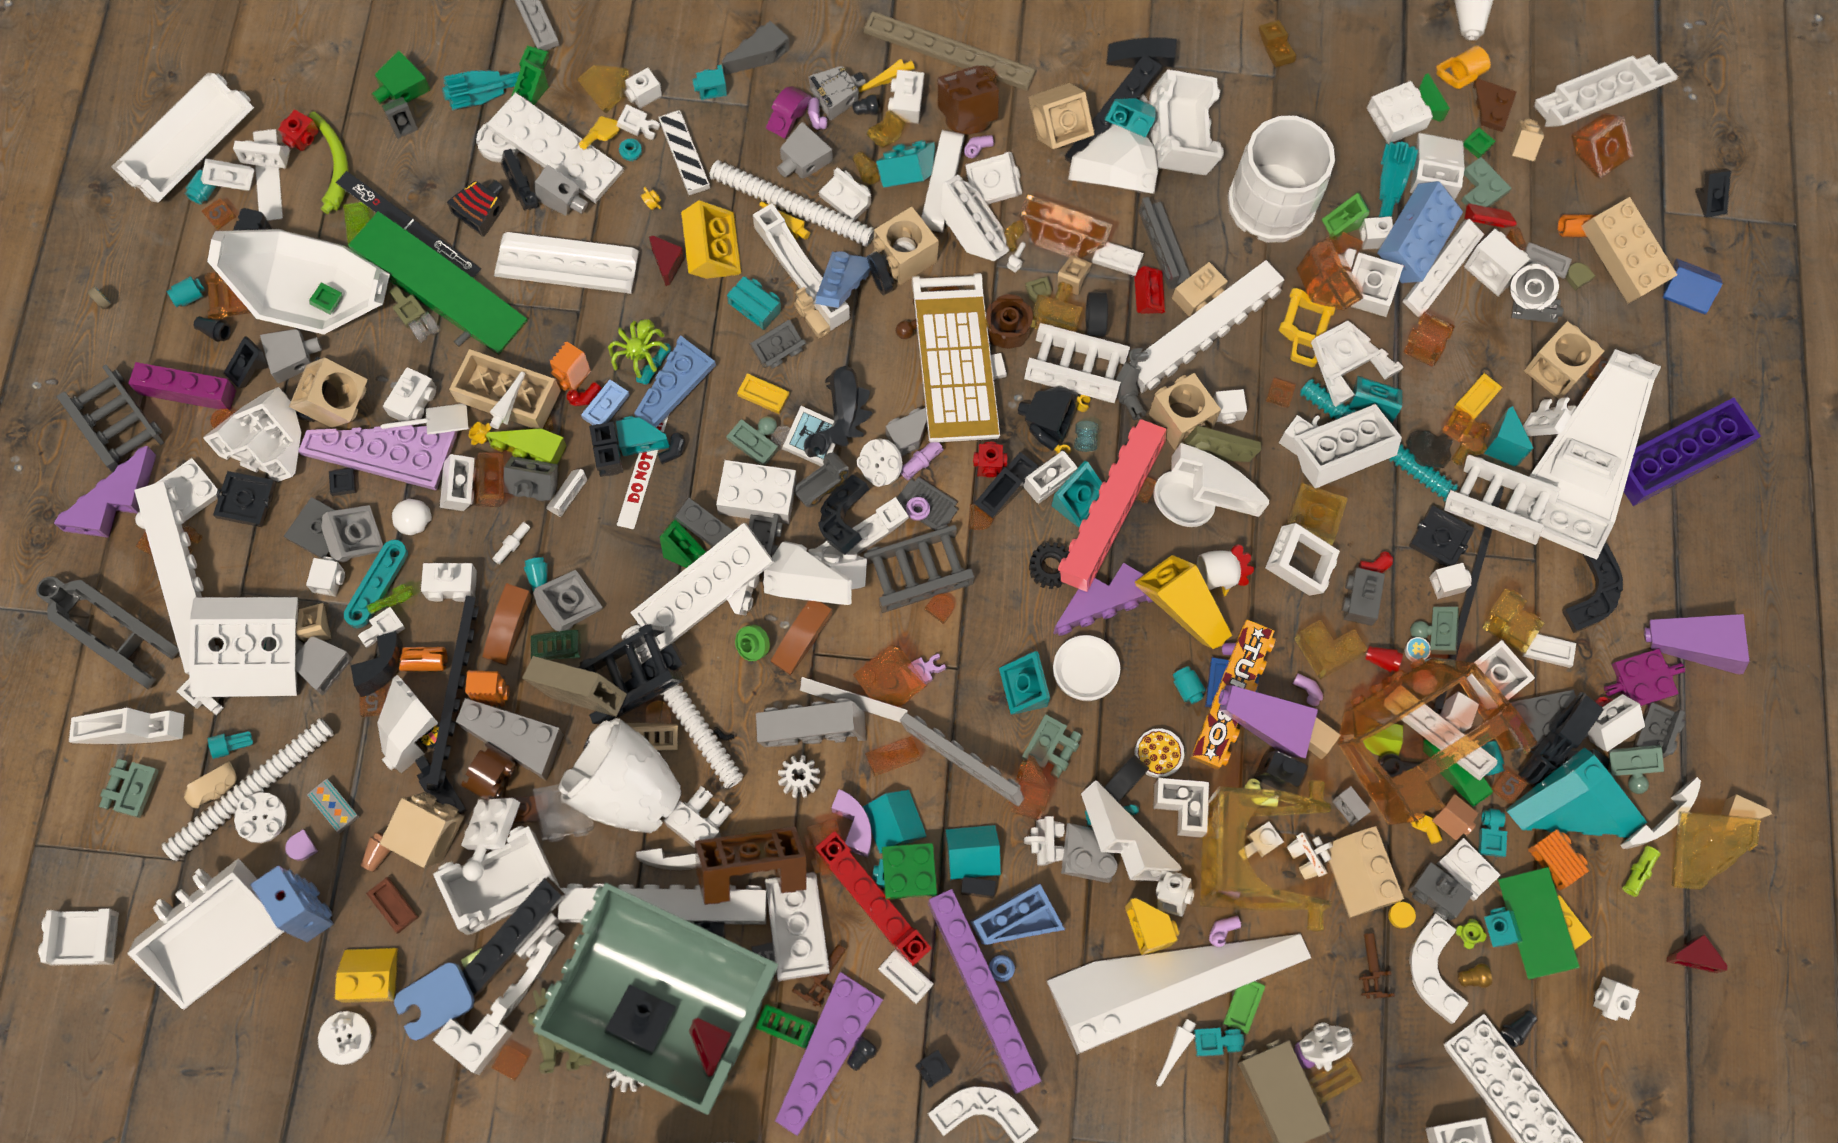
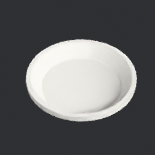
M1170 471L1163 474L1155 483L1153 491L1155 503L1162 514L1172 522L1186 527H1198L1207 523L1213 516L1215 505L1193 500V477Z
M1083 635L1066 641L1059 648L1053 662V673L1057 684L1067 695L1081 701H1093L1103 698L1116 686L1120 675V662L1116 652L1107 642L1094 636Z

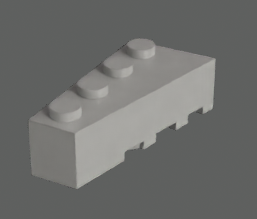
M466 698L456 720L462 729L484 743L489 742L512 756L514 761L547 781L564 736L560 728Z

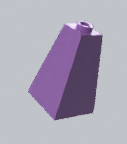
M1744 614L1650 620L1648 628H1644L1645 642H1650V650L1660 649L1661 653L1735 674H1744L1749 664Z
M1233 685L1225 686V689H1222L1218 703L1221 704L1219 709L1221 712L1277 751L1289 757L1306 758L1318 709Z

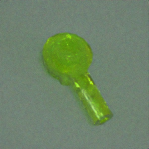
M405 583L391 590L393 592L391 596L379 599L367 605L366 608L370 614H373L387 606H396L414 596L412 592L413 587H406Z

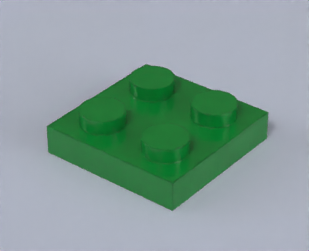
M933 843L882 847L886 900L937 896Z

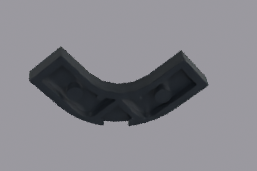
M853 474L825 500L820 510L822 513L821 519L818 522L819 529L825 540L844 555L862 540L857 531L845 524L846 512L870 490L866 482Z
M1605 542L1597 560L1583 554L1594 575L1596 585L1595 592L1590 599L1569 607L1562 612L1573 633L1601 622L1618 605L1621 592L1623 591V578L1620 567L1607 542Z

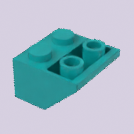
M925 140L912 143V146L905 147V144H898L893 146L892 150L884 152L883 157L876 161L883 187L920 182L931 176L935 151L934 142L926 143Z

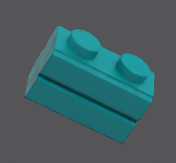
M743 276L728 293V304L762 330H765L781 312L780 299L773 292L768 294L764 291L762 285L757 280H750Z

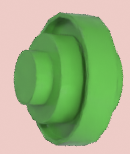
M747 625L737 632L735 638L738 653L748 661H757L765 657L769 652V637L760 626Z

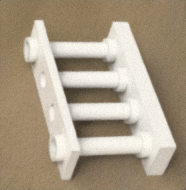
M1040 323L1036 341L1042 342L1037 360L1029 358L1024 379L1052 387L1062 386L1081 395L1115 403L1121 382L1115 381L1114 377L1118 363L1125 364L1130 347ZM1051 345L1064 348L1060 365L1046 362ZM1073 351L1087 354L1082 372L1069 368ZM1096 357L1109 360L1105 378L1091 374Z
M1468 455L1464 472L1469 474L1459 493L1450 491L1444 511L1537 545L1544 526L1538 523V520L1547 502L1553 505L1556 504L1561 488L1490 463L1480 457ZM1477 477L1491 481L1482 501L1468 497ZM1501 485L1514 490L1505 510L1491 505ZM1523 494L1537 498L1528 519L1514 514Z

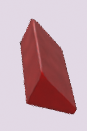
M1467 204L1464 220L1470 219L1475 223L1500 228L1516 226V220L1508 211Z
M1143 266L1138 269L1136 276H1134L1136 311L1141 314L1164 313L1162 270Z

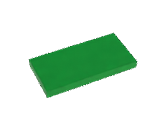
M1549 867L1498 879L1507 911H1514L1522 942L1517 944L1528 980L1580 968Z

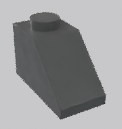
M403 97L382 105L397 139L418 130Z

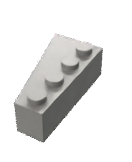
M847 698L837 699L836 703L826 704L823 701L813 702L812 706L807 707L797 704L789 705L788 709L784 710L766 708L764 712L756 713L757 742L764 747L798 745V740H802L806 744H820L822 739L825 738L829 741H835V743L845 742L846 737L855 736L857 741H866L865 712Z

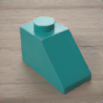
M629 416L616 421L619 447L623 456L669 448L670 444L666 434L640 417Z

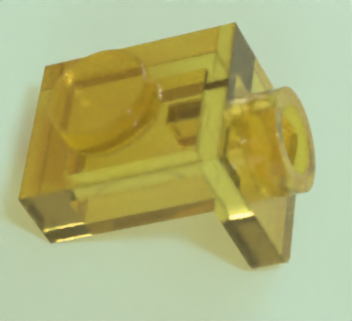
M892 110L886 112L883 121L869 128L867 136L883 149L899 140L906 123Z

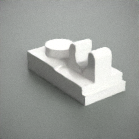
M206 159L201 181L203 184L249 191L254 169L250 166Z

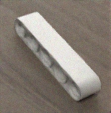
M946 130L941 132L922 214V220L931 231L943 233L946 221L941 215L942 184L956 176L964 141V134Z

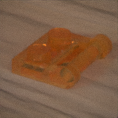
M217 272L205 274V283L208 285L209 296L208 318L222 319V317L251 313ZM222 282L223 307H219L217 284Z
M1455 409L1441 432L1473 451H1480L1484 446V439L1491 432V426L1488 423L1479 424L1467 412ZM1469 432L1474 433L1475 436H1470Z

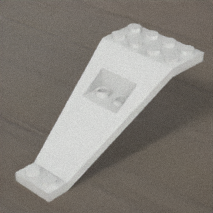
M1614 350L1609 362L1571 415L1565 429L1558 434L1529 476L1561 488L1556 504L1553 505L1547 502L1538 520V523L1544 525L1541 537L1597 560L1616 520L1652 386L1661 366L1619 350ZM1523 494L1514 514L1528 519L1537 498Z

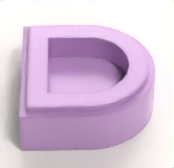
M304 829L292 836L286 843V853L296 861L306 860L318 852Z

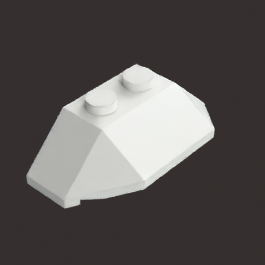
M959 175L942 184L941 215L966 252L991 261H995L1009 252L1003 227L978 190L968 182L963 181Z

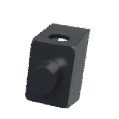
M1273 751L1263 755L1253 778L1297 798L1307 776L1308 766L1279 751Z

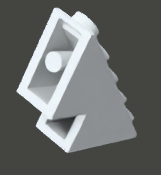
M1094 781L1081 793L1101 852L1121 853L1130 880L1159 881L1164 880L1166 872L1174 874L1181 870V866L1098 781Z

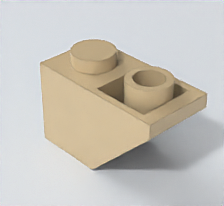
M1532 119L1517 121L1511 146L1512 156L1535 161L1544 137L1540 125H1537V121Z

